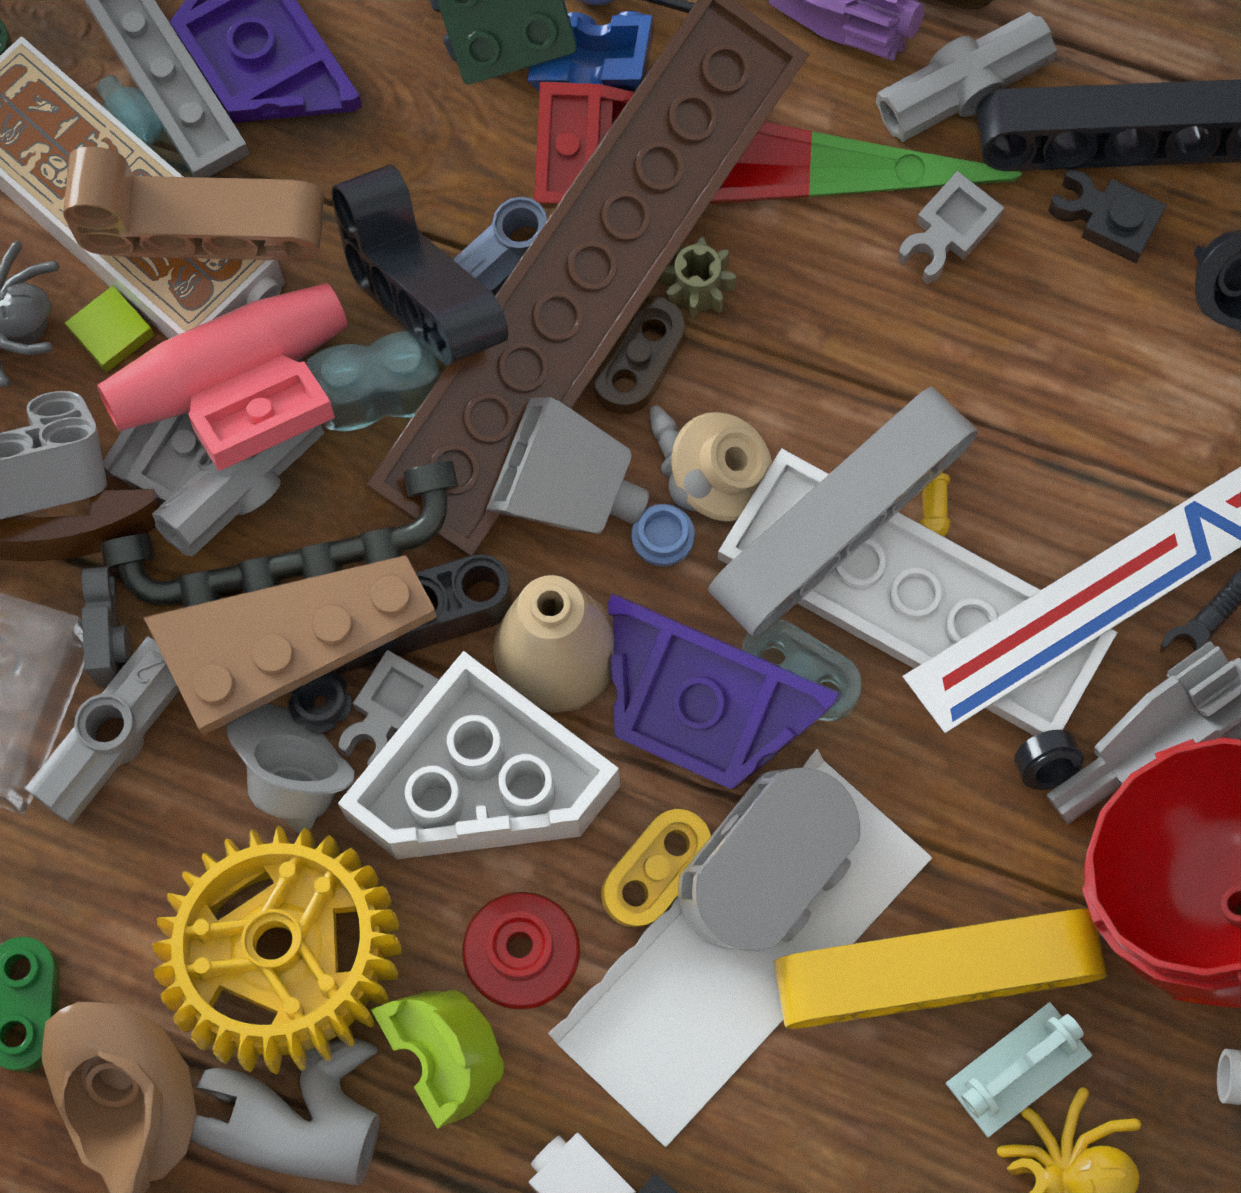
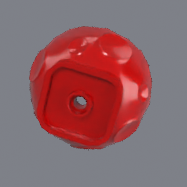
M1222 737L1195 743L1194 739H1190L1155 753L1156 759L1131 773L1102 808L1084 862L1085 886L1081 888L1094 925L1113 951L1139 976L1170 994L1173 1000L1241 1008V915L1234 914L1236 908L1241 905V740Z

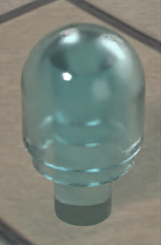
M110 75L103 78L97 85V91L105 101L103 107L147 146L153 145L161 134L162 124L144 94L134 87H124L116 76Z

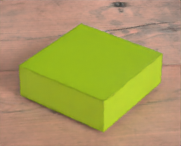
M113 285L65 322L70 333L106 373L155 336L151 327Z

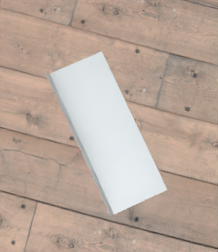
M818 749L810 756L803 768L825 772L837 779L848 790L858 810L860 837L857 845L847 856L851 861V865L844 877L830 890L824 891L821 889L806 908L811 912V916L804 928L789 942L785 943L781 940L777 946L770 949L746 951L724 948L704 940L691 928L683 915L679 897H677L671 908L646 929L637 944L626 951L612 965L603 980L591 988L578 1001L569 1016L548 1033L574 1061L665 1147L668 1146L784 1020L773 961L794 953L854 944L932 859L925 850L823 760Z

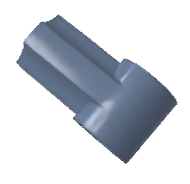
M510 198L495 211L492 225L453 260L496 296L546 223V212L538 202L531 198ZM521 227H531L537 230L536 234L527 241L517 242L509 239L513 231Z

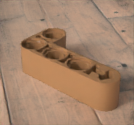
M90 146L74 149L69 155L63 215L77 244L82 249L98 255L302 261L315 258L320 252L324 192L315 184L300 180L133 176L128 162L123 155L107 148Z

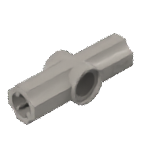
M1028 12L977 40L968 35L949 42L936 52L930 59L928 66L877 92L876 104L879 108L882 122L892 137L896 136L904 142L956 113L961 117L975 115L978 102L985 95L996 90L1005 89L1006 86L1055 61L1057 49L1052 39V31L1041 16L1037 17Z
M318 425L221 471L217 470L210 456L205 452L198 461L200 470L151 514L156 523L155 527L166 541L175 546L183 555L194 556L236 515L249 513L271 498L280 486L281 480L278 476L324 434L322 425Z
M147 636L104 691L99 695L90 697L80 706L75 715L74 728L24 788L48 809L71 825L120 765L132 761L140 753L144 745L145 733L180 691L155 640ZM112 718L124 720L123 730L117 738L109 742H98L96 740L97 731L106 720Z

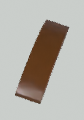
M154 489L101 491L97 495L90 497V515L0 519V560L51 561L101 552L100 543L135 534L148 533L156 528L155 520L151 514L162 503Z

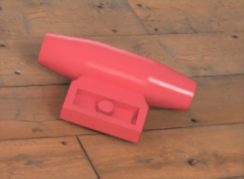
M328 283L253 301L161 342L98 384L97 388L105 408L118 431L188 413L195 434L217 470L221 471L335 418L331 401L305 362L299 363L298 361L347 329V319L337 295Z

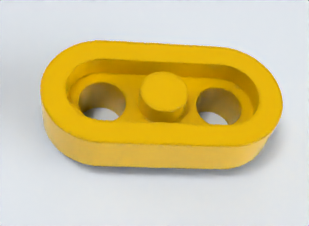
M684 809L669 810L656 817L606 876L601 889V898L607 914L617 923L627 927H641L657 920L678 896L680 874L711 837L706 823L695 813ZM668 833H678L685 839L686 849L683 855L673 856L666 851L664 840ZM627 883H638L644 889L645 899L640 906H630L623 899L622 891Z

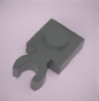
M106 566L82 569V588L85 600V608H82L84 670L97 687L108 686L121 670L122 664H125L132 656V644L128 626L120 625L116 617V578L110 577L109 567Z

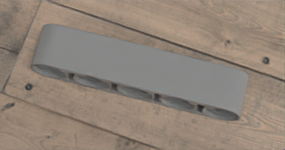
M934 387L925 389L734 558L710 584L708 592L753 638L758 637L775 624L963 454L976 438L978 429Z

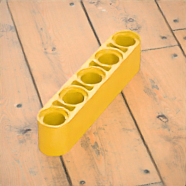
M1089 909L1067 910L786 955L773 961L786 1029L822 1026L1086 984L1107 977L1098 930L1093 923Z

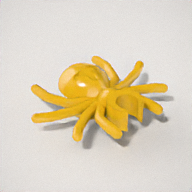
M1081 1087L1075 1094L1068 1109L1061 1135V1150L1055 1137L1040 1115L1030 1107H1026L1021 1111V1116L1033 1126L1045 1144L1048 1153L1039 1146L1009 1144L999 1146L997 1154L1002 1158L1024 1157L1012 1162L1007 1167V1170L1011 1175H1020L1025 1172L1035 1175L1036 1184L1029 1193H1136L1140 1176L1137 1166L1130 1156L1120 1149L1111 1146H1094L1088 1149L1087 1147L1089 1144L1114 1132L1139 1130L1141 1127L1140 1120L1133 1118L1108 1121L1080 1135L1073 1148V1138L1079 1114L1089 1096L1088 1089ZM1027 1158H1035V1159H1037L1039 1162H1037V1161H1035V1160H1033V1159H1027Z

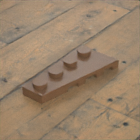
M404 555L144 617L198 729L204 736L437 618V615L407 556Z

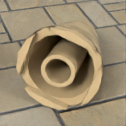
M554 575L539 577L523 589L498 625L493 645L497 672L505 683L543 711L557 713L578 710L598 699L612 679L611 654H615L613 618L597 600L570 580Z

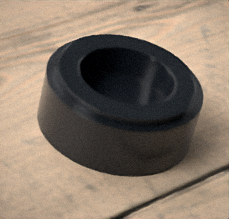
M1049 730L1039 733L1024 742L1014 756V763L1023 783L1029 788L1038 790L1058 787L1078 773L1084 762L1083 753L1075 737L1066 730Z

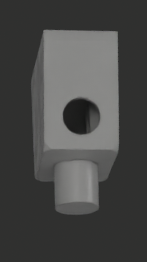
M552 397L530 398L486 509L494 513L576 532L600 534L606 525L609 514L630 524L637 522L645 511L649 492L623 479L632 458V452L629 448L560 401Z

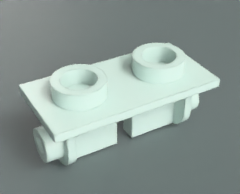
M1049 1002L945 1084L988 1138L1093 1055L1080 1040L1084 1036V1032L1079 1024L1069 1014L1062 1017L1051 1002Z

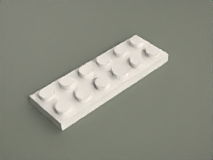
M781 448L719 549L718 560L728 565L829 474ZM898 512L797 604L915 669L1041 590ZM1109 629L985 709L1034 736L1049 730H1063L1117 632Z

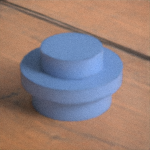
M658 504L648 507L641 518L634 522L632 527V543L636 553L645 562L654 566L667 567L681 562L688 556L694 544L695 531L691 519L683 510L673 505Z

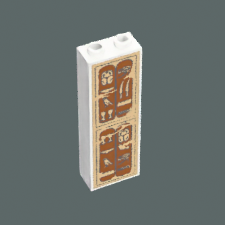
M22 36L0 55V190L109 287L113 285L127 302L163 335L170 339L253 301L280 295L281 287L285 284L278 260L104 256L82 249L77 244L63 215L69 155L74 149L94 146L114 150L123 155L127 160L133 176H183Z

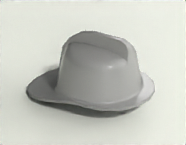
M265 704L227 723L226 734L230 743L247 765V785L250 800L256 808L264 813L282 818L297 833H301L304 827L310 830L315 819L329 809L336 793L345 790L354 781V770L338 754L325 735L309 731L305 723H297L291 716L289 709Z

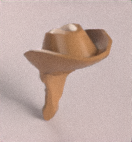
M76 1002L59 1010L45 1022L41 1052L42 1063L53 1100L82 1163L102 1175L110 1193H145L150 1187V1181L163 1179L187 1154L197 1116L187 1063L161 1026L121 1003Z

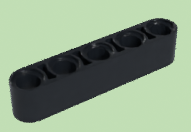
M1241 79L1001 89L985 95L978 102L975 110L983 160L989 167L1000 171L1241 162Z
M481 554L417 572L416 575L430 601L438 605L436 610L437 618L330 672L342 674L380 662L387 650L400 656L499 624L513 604L509 576L504 565L492 556ZM488 581L499 587L496 595L488 601L477 602L466 596L469 588L477 582Z

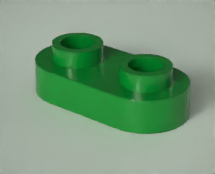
M15 937L0 945V1066L16 1073L29 1072L43 1065L41 1052L45 1022L57 1013L60 974L58 960L46 945L31 937ZM19 959H29L31 964L29 974L22 980H13L11 977L13 964ZM15 1025H24L27 1032L24 1042L17 1047H9L6 1041L8 1031Z

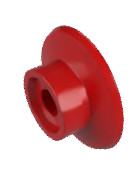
M530 892L509 893L485 904L470 921L463 939V964L473 986L489 1001L510 1009L535 1008L555 999L570 984L577 970L580 958L579 936L570 916L560 905L551 899ZM519 937L527 938L533 944L531 952L522 958L513 957L508 952L509 944Z

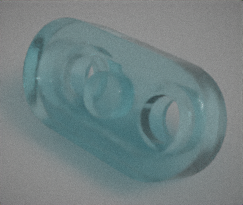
M779 619L758 637L753 638L749 633L746 634L742 650L762 658V653L769 648L780 649L785 654L786 659L779 666L817 683L832 682L839 688L840 693H842L839 702L818 720L836 721L842 719L856 707L861 693L862 681L857 667L847 657L794 624Z

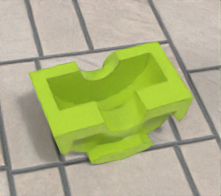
M428 990L371 1009L394 1051L408 1049L414 1052L420 1059L422 1076L414 1088L437 1129L472 1115L489 1098L493 1086L501 1080L504 1073V1063L499 1054V1048L491 1025L465 994L457 990H447L444 992Z

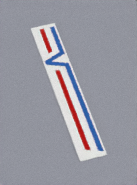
M1241 467L902 677L944 733L951 730L1240 548Z

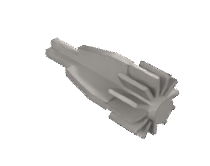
M1209 641L1167 671L1168 674H1166L1168 679L1147 693L1094 747L1097 759L1047 794V798L1067 824H1070L1118 790L1131 773L1156 759L1155 753L1190 739H1194L1195 743L1222 737L1241 740V659L1236 658L1228 662L1219 646L1215 647Z

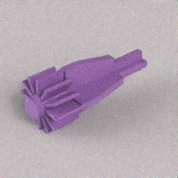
M769 0L768 2L823 38L892 61L895 60L897 51L903 53L905 50L906 37L913 38L916 35L924 15V4L918 2L919 0Z

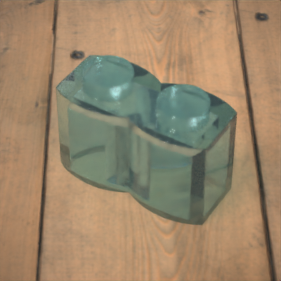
M408 331L386 335L369 347L357 344L329 347L307 360L309 370L331 401L335 416L334 419L323 423L324 427L336 431L360 429L373 424L384 415L413 417L440 378L435 355Z

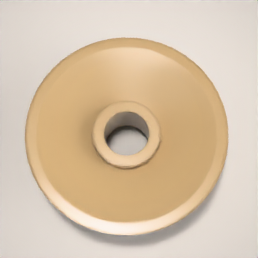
M721 412L705 413L685 424L675 439L671 455L672 472L678 488L681 487L686 491L684 479L687 473L694 469H700L712 486L710 493L704 498L692 497L687 492L688 499L686 501L704 516L725 522L738 520L772 465L769 450L760 434L744 420ZM725 455L731 459L734 470L727 466Z

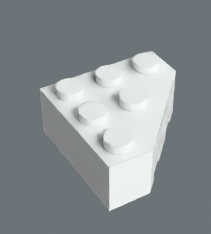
M463 651L338 802V805L348 822L398 860L580 837L619 789L620 776L617 766Z

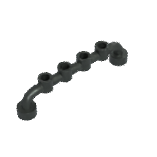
M442 461L403 471L408 497L421 496L423 503L420 516L409 524L362 533L359 536L314 544L278 555L246 560L236 565L215 570L191 573L168 581H157L147 574L144 562L154 560L155 553L150 533H142L100 543L105 567L108 566L109 569L119 568L126 588L138 600L153 606H172L183 603L185 608L221 599L220 594L240 589H243L244 593L281 585L280 580L304 575V579L341 571V566L365 561V565L400 557L403 556L402 551L411 550L430 542L441 530L447 515L446 491L458 487L453 461Z

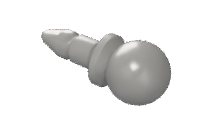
M654 405L650 408L649 412L651 428L655 438L659 440L658 444L666 458L661 465V471L665 477L670 478L668 484L670 496L679 507L689 511H697L686 501L688 499L687 492L692 497L704 498L710 493L712 486L700 469H694L688 472L684 479L686 491L681 487H677L672 472L671 455L675 439L679 433L677 431L678 427L674 419L660 406Z

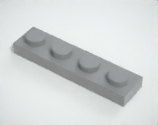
M83 0L193 177L208 178L250 155L244 139L155 0Z

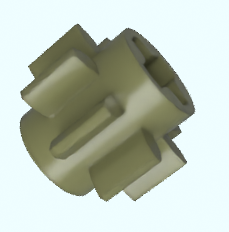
M700 237L697 244L685 248L680 246L673 257L675 265L668 264L660 276L661 283L672 285L666 292V299L675 305L679 303L689 310L691 319H695L698 312L705 311L711 307L720 313L723 311V296L720 291L730 292L734 291L736 287V274L724 271L729 265V251L724 249L717 253L706 245L705 237Z

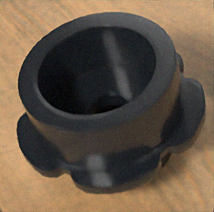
M328 672L293 690L292 697L288 703L291 716L297 723H305L309 731L323 733L332 730L337 721H344L348 717L352 708V698L346 693L347 683L340 675ZM320 696L325 697L327 700L326 704L322 707H317L315 699Z

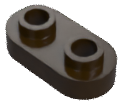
M646 297L594 374L595 395L606 409L619 414H630L644 408L653 398L684 342V317L680 309L673 302L662 297ZM657 328L663 331L665 335L658 341H649L643 334L648 329ZM623 378L630 379L636 384L628 392L618 391L613 385L616 381Z

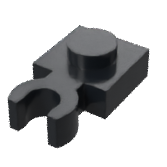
M1068 169L1062 186L1074 191L1079 199L1069 201L1054 194L1048 209L1050 214L1062 221L1072 222L1081 219L1087 222L1082 235L1083 239L1137 264L1167 204L1114 179L1110 180L1106 190L1102 192L1094 188V184L1088 175L1079 170Z

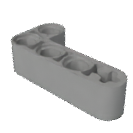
M55 391L37 396L27 404L30 426L0 433V519L87 499L97 495L107 486L97 426L85 401L77 393Z

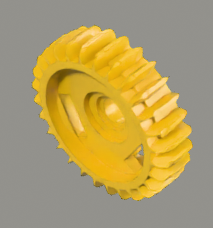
M280 826L276 827L273 843L264 844L257 831L251 830L250 847L241 851L231 839H226L224 843L227 857L218 862L208 853L202 854V860L207 872L200 878L190 872L183 871L182 877L190 888L186 896L167 893L169 903L178 914L176 917L157 918L158 927L170 938L152 944L153 952L158 959L166 962L153 970L156 980L161 986L167 988L160 994L161 999L168 1010L172 1012L177 1011L173 1017L174 1022L181 1031L185 1033L192 1031L190 1035L192 1037L191 1040L200 1050L205 1051L214 1044L213 1054L224 1064H227L238 1051L237 1059L244 1070L252 1072L260 1054H262L264 1062L271 1073L278 1074L282 1056L290 1054L299 1070L304 1071L306 1069V1051L313 1048L317 1050L325 1061H330L332 1054L328 1041L338 1036L348 1046H354L355 1040L349 1026L355 1020L368 1027L374 1026V1020L366 1008L369 1001L380 1004L389 1003V997L385 989L377 981L398 979V971L395 964L390 960L384 959L402 953V946L398 938L390 934L399 929V920L392 909L385 910L392 905L390 895L383 886L376 887L379 884V879L372 866L367 865L360 868V858L352 848L340 854L335 839L330 835L316 848L311 832L305 827L302 829L295 844H290L285 830ZM272 879L274 884L223 918L216 919L214 915L238 892L260 881ZM357 912L360 927L357 956L351 971L338 973L336 914ZM276 927L290 931L293 938L292 945L285 955L278 959L269 960L257 954V942L265 931ZM223 990L277 1015L271 1025L248 1024L228 1018L216 1011L213 1006Z

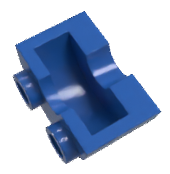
M625 11L617 16H612L611 23L607 25H596L594 19L586 14L578 12L568 13L578 44L577 50L572 54L530 66L527 80L539 92L540 82L602 84L635 92L647 74L654 33L653 16L635 11Z

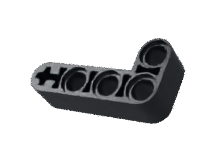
M389 164L332 187V202L344 254L354 280L370 298L442 363L447 366L508 340L509 333L506 318L501 305L493 293L418 231L409 190L395 166Z

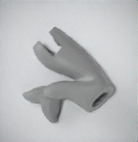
M354 1038V1046H348L342 1040L328 1041L332 1054L330 1061H325L315 1048L306 1051V1069L304 1071L300 1070V1086L302 1096L312 1118L310 1122L298 1115L269 1086L249 1074L224 1068L205 1070L196 1089L207 1095L219 1098L224 1102H233L235 1106L229 1123L213 1117L207 1118L197 1115L190 1140L228 1158L258 1168L298 1177L358 1186L364 1181L372 1160L379 1132L380 1118L377 1113L346 1096L341 1090L340 1081L344 1076L376 1054L378 1049L368 1041Z

